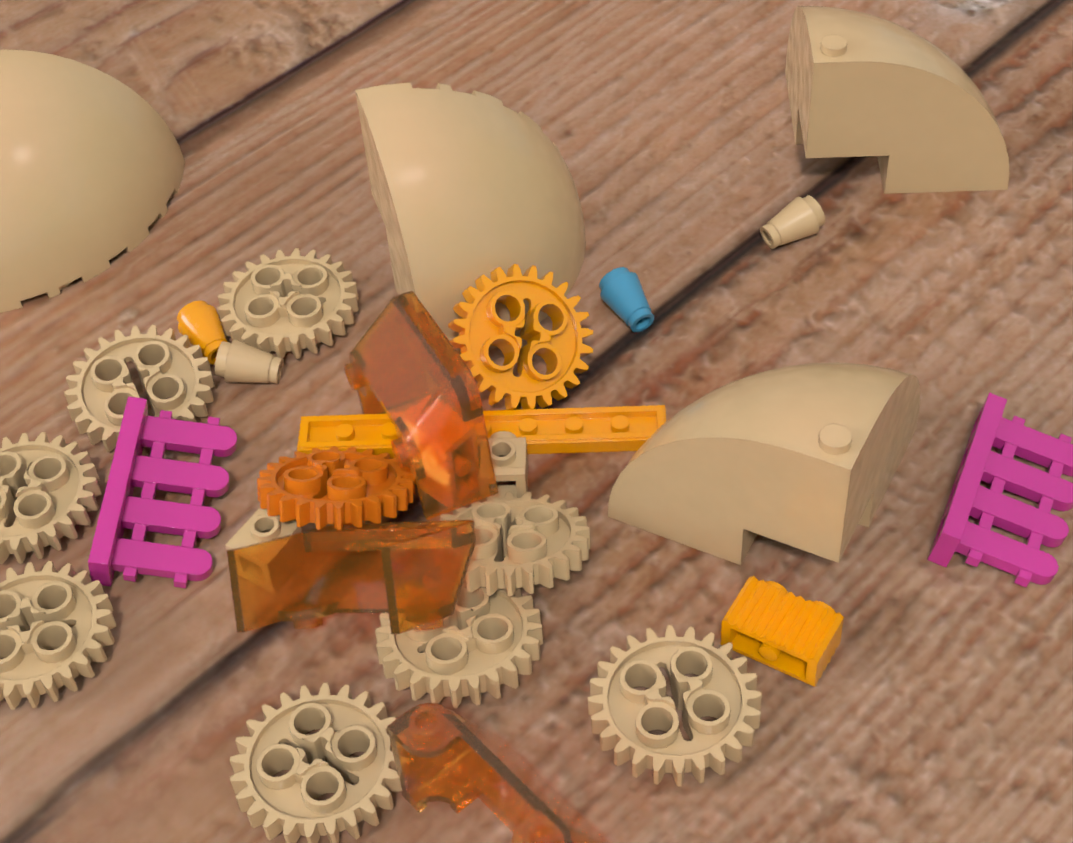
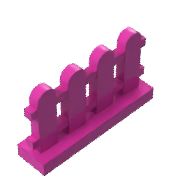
M989 393L974 422L927 560L947 567L956 551L967 556L965 563L977 567L981 561L1015 575L1014 583L1027 587L1029 582L1046 585L1052 581L1058 572L1059 566L1052 555L1040 550V546L1042 544L1052 548L1058 547L1069 533L1067 523L1050 512L1051 508L1058 511H1068L1073 507V483L1061 478V474L1073 477V444H1070L1072 437L1060 434L1057 439L1024 426L1025 419L1015 415L1012 420L1003 418L1002 415L1007 399ZM992 446L1001 449V453L998 454L991 451ZM1016 455L1047 467L1048 471L1044 472L1014 460L1013 457ZM980 481L989 483V489L980 486ZM1003 489L1037 502V508L1003 495ZM969 516L979 519L978 524L969 522ZM992 525L1027 538L1026 544L991 531Z
M128 396L88 559L92 582L99 580L102 586L111 587L115 571L123 572V580L136 582L137 575L144 574L174 578V587L186 588L188 580L203 581L211 575L213 570L212 557L206 550L195 548L197 538L208 539L216 536L221 529V516L219 512L212 507L203 505L205 496L220 497L229 489L228 472L220 466L212 465L213 456L227 457L236 451L237 435L232 428L220 426V418L208 416L206 424L173 419L172 411L160 410L159 417L149 416L147 399ZM144 447L152 448L150 457L142 456ZM165 450L200 454L199 463L164 459ZM134 487L143 488L141 498L132 497ZM156 490L192 494L190 504L155 500ZM125 528L133 529L131 540L123 539ZM147 531L183 536L181 546L145 542Z

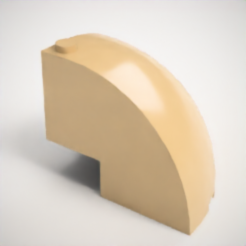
M796 7L789 31L785 75L795 145L804 144L806 158L877 156L884 194L1008 190L1010 174L1009 157L997 120L975 83L941 49L905 27L871 14L835 7Z
M0 50V313L23 308L21 301L47 293L49 299L61 294L60 290L68 287L72 281L80 278L85 283L111 267L110 259L123 250L129 253L133 251L150 234L148 227L158 218H163L168 212L166 204L172 193H178L183 178L185 160L180 146L168 125L146 100L119 80L94 67L48 53L27 50Z
M397 83L355 90L371 191L386 227L395 289L427 368L450 363L461 354L459 348L448 346L450 340L459 336L458 332L448 328V324L454 319L462 318L453 310V307L458 302H467L462 292L469 286L477 289L475 280L483 274L491 280V272L497 267H501L507 276L508 268L518 264L523 276L525 271L534 265L537 268V279H541L551 271L553 272L552 286L556 288L560 284L567 282L568 288L564 294L565 297L567 296L578 278L584 261L586 241L583 212L573 177L560 150L543 133L541 127L521 111L517 113L505 107L501 100L491 95L475 90L472 94L453 91L451 86L438 83L436 89L412 88L411 83ZM523 300L526 314L529 309V302ZM496 302L495 311L497 316L504 321H510L509 309L504 304ZM539 311V322L544 320L548 315L542 311ZM521 329L515 332V336H520ZM490 346L489 349H488V351L491 350V349H494V348H496V347H495V346Z
M834 362L786 366L732 381L709 392L680 410L661 425L638 449L622 470L612 488L608 503V517L738 565L742 564L757 534L839 563L857 525L869 528L917 429L920 407L919 380L913 374L890 368Z

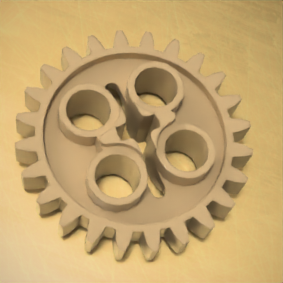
M295 248L291 256L286 257L282 250H277L276 258L271 260L262 254L260 255L261 264L259 265L247 261L245 263L247 272L234 271L232 273L234 282H224L225 293L218 295L220 306L217 309L225 335L231 336L232 341L236 339L268 353L274 351L277 357L283 358L286 352L292 351L295 358L299 359L302 349L305 348L316 354L318 353L317 344L320 342L332 346V334L345 336L344 324H354L353 313L359 311L356 282H353L351 271H344L343 262L339 261L332 264L330 254L318 260L316 250H311L304 257L300 255L299 248Z
M135 325L132 327L131 336L127 337L117 329L114 334L115 341L111 343L102 337L98 338L101 349L95 351L85 348L84 353L87 362L74 361L73 366L76 374L66 377L70 389L64 391V395L68 402L67 408L72 421H75L80 434L87 433L92 445L102 440L107 452L112 451L116 447L128 396L140 398L126 365L129 361L134 362L141 383L155 414L154 417H159L160 410L172 411L173 419L196 422L194 416H208L205 403H211L214 400L211 388L215 387L208 358L203 357L201 347L199 345L191 346L189 337L186 334L176 340L172 328H169L160 336L158 335L156 325H151L147 334H140L138 326ZM150 447L143 448V455L148 454Z
M41 432L35 441H30L27 433H22L19 442L12 444L7 437L3 438L2 448H0V564H3L10 554H14L18 564H21L27 552L31 551L34 552L38 559H41L44 555V547L48 545L58 551L62 549L59 539L63 536L72 539L78 538L74 527L76 524L90 525L91 521L87 512L96 511L99 508L95 497L102 495L98 483L100 478L94 463L90 459L89 453L87 451L81 452L77 442L74 441L66 445L63 436L59 435L49 443L45 432Z
M509 491L506 492L503 499H497L494 495L487 494V501L482 503L471 498L469 499L468 508L454 505L452 507L453 515L441 514L440 523L432 524V534L429 535L432 567L438 568L439 577H450L451 586L453 587L466 582L467 592L470 593L480 587H486L487 596H492L498 589H505L508 596H513L516 588L522 587L529 594H533L535 590L534 585L537 584L551 589L554 587L553 578L568 581L570 579V570L581 571L582 561L589 559L590 528L587 526V518L579 516L577 507L566 509L565 500H559L551 504L550 495L547 494L537 500L532 499L531 492H526L521 498H514L513 493Z
M48 561L42 571L36 572L32 562H28L24 574L17 576L10 567L6 571L7 580L0 583V701L5 698L11 710H15L21 699L26 697L31 707L37 708L40 695L46 693L53 702H56L59 699L58 688L64 685L74 692L77 691L78 686L75 678L79 674L89 678L95 676L90 665L91 661L106 662L107 657L103 646L114 644L115 641L110 630L117 627L112 614L114 610L108 595L104 593L99 580L91 581L88 571L83 570L75 574L72 565L67 563L57 572L53 562Z
M423 577L420 579L421 590L416 591L412 588L404 587L405 601L390 599L391 612L380 614L381 627L375 629L376 648L379 664H383L386 679L394 678L396 690L398 691L410 687L412 700L415 701L429 693L432 706H437L443 697H451L453 707L458 708L462 697L470 696L472 702L477 706L481 703V693L486 691L496 699L501 698L500 685L504 683L515 689L519 687L518 673L531 675V661L540 660L541 657L540 645L543 644V631L540 610L533 608V597L531 595L521 597V588H516L513 596H508L505 589H498L492 596H487L486 587H480L470 593L467 592L466 582L453 587L449 577H439V582L435 584Z
M672 625L667 626L665 637L660 638L657 637L651 628H646V641L642 643L635 637L628 635L627 651L625 652L620 648L612 646L610 648V662L599 661L597 664L598 677L590 679L588 713L592 715V733L600 734V749L602 751L614 749V764L616 766L632 760V776L635 778L640 776L646 768L653 770V781L657 785L661 782L665 773L673 774L677 786H682L684 773L692 772L700 784L704 783L705 768L709 766L719 775L725 774V757L739 763L742 760V746H753L754 729H759L761 711L759 710H761L762 693L756 691V673H747V658L744 656L732 660L733 644L730 642L718 649L715 648V634L712 632L706 635L702 641L696 640L694 627L691 626L686 630L683 637H676ZM660 667L665 668L667 671L673 699L666 696V680L659 669ZM691 673H692V674H696V675H699V676H697V677H688V676H684V675H685V674H691ZM643 686L649 689L639 691L633 688ZM676 708L683 710V727L691 741H686L682 737ZM710 716L716 718L717 720L705 721L701 720L700 718ZM658 729L667 732L662 735L648 733L651 730Z
M323 683L319 694L311 696L306 685L301 686L300 699L295 701L286 693H281L282 707L277 710L269 705H262L265 720L260 722L248 719L246 724L251 737H236L235 742L239 754L230 757V763L234 771V775L230 776V781L235 794H237L235 797L241 812H247L248 819L253 828L263 825L267 839L272 840L283 831L286 843H296L300 836H306L308 843H318L320 836L325 835L328 836L330 843H339V832L347 830L352 837L358 839L360 838L359 822L364 820L373 826L379 824L376 807L387 810L394 808L390 792L403 791L404 786L400 773L406 772L408 766L404 754L406 747L403 734H399L396 717L387 716L386 707L383 702L372 706L369 692L367 691L362 692L353 700L350 687L346 684L337 695H331L328 683ZM320 729L317 733L305 735L309 731ZM355 752H365L359 757L349 758ZM290 770L287 774L273 777L277 772ZM325 793H334L329 799L316 800Z

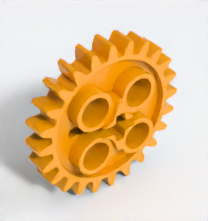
M518 264L508 268L507 276L501 267H497L491 272V280L484 274L475 280L477 289L469 286L462 292L467 302H458L453 307V310L462 318L454 319L448 324V328L459 333V336L448 342V346L461 350V354L452 360V364H466L468 368L460 378L461 381L475 378L477 384L473 394L476 396L487 389L490 391L488 404L492 406L503 397L505 398L506 410L515 409L519 401L522 409H534L536 401L543 409L552 405V397L557 401L567 397L565 387L572 389L580 384L574 373L581 374L589 368L579 358L593 353V348L582 343L583 339L593 334V330L581 328L580 322L586 319L589 313H576L574 309L581 299L580 296L567 299L564 294L568 288V283L564 282L556 288L552 286L553 272L551 271L541 279H537V268L534 265L529 267L523 276ZM523 300L529 302V309L526 314ZM496 302L504 304L509 309L510 321H504L497 316L495 311ZM539 311L546 313L551 318V331L544 329L540 325L538 320ZM521 329L520 337L515 336V332ZM522 339L527 340V344L521 347ZM490 346L498 347L504 355L503 366L495 364L490 359L488 351ZM533 354L540 356L545 361L547 369L545 375L538 373L532 365ZM516 363L517 371L519 374L518 377L514 376L513 374V368Z

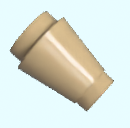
M812 196L796 197L768 221L766 225L762 226L760 233L766 245L774 249L818 233L819 227L825 224V215L819 203Z
M236 339L232 343L222 341L216 356L215 375L224 377L225 382L278 384L283 371L284 359L275 357L273 354Z

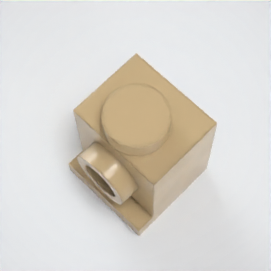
M498 431L492 434L490 438L479 439L477 484L481 503L487 501V494H492L497 499H503L506 492L509 491L513 493L514 498H521L523 494L528 492L526 437L517 438L511 432ZM516 481V485H490V482Z

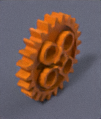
M332 446L328 450L312 448V453L310 454L296 451L294 452L295 458L280 456L279 463H267V470H260V478H257L260 508L267 509L268 516L280 515V522L282 523L296 519L297 527L315 523L317 530H321L327 524H333L337 530H342L344 525H354L357 528H362L363 521L367 520L380 524L381 516L396 518L397 511H407L408 503L414 502L415 473L411 472V465H402V458L390 459V453L387 452L374 455V449L371 448L363 452H356V448L353 446L346 451H339L336 446Z

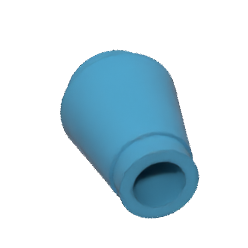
M619 267L608 272L599 283L601 299L633 332L643 331L653 323L654 315L651 312L636 273L630 272L628 268Z

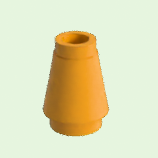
M193 301L179 311L177 316L179 322L178 331L182 335L186 334L189 337L192 346L199 345L203 357L208 358L209 364L215 365L221 342L228 341L216 308L208 305L205 301Z

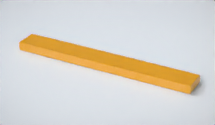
M665 405L459 411V415L466 414V419H473L477 456L479 439L490 438L492 434L498 431L511 432L517 438L526 437L527 454L638 451L655 431L666 422ZM408 413L301 416L297 451L310 454L312 453V448L328 450L332 446H336L339 451H346L353 446L356 448V452H363L371 448L374 449V455L387 452L390 453V458H408L407 445L404 444L406 441L404 438L405 432L402 431L403 425H401Z

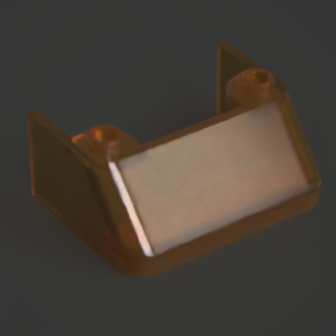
M412 290L394 296L349 353L350 363L344 365V371L353 391L357 390L362 414H387L395 426L398 439L391 441L394 456L400 468L409 467L415 477L423 515L426 520H430L441 514L497 494L498 489L481 398L469 367Z
M474 521L363 523L362 528H357L354 525H344L342 530H337L334 525L325 526L321 530L313 528L227 550L237 632H247L279 621H293L294 629L314 628L324 624L323 617L334 613H389L391 634H401L412 629L429 630L444 626V618L454 614L477 542Z

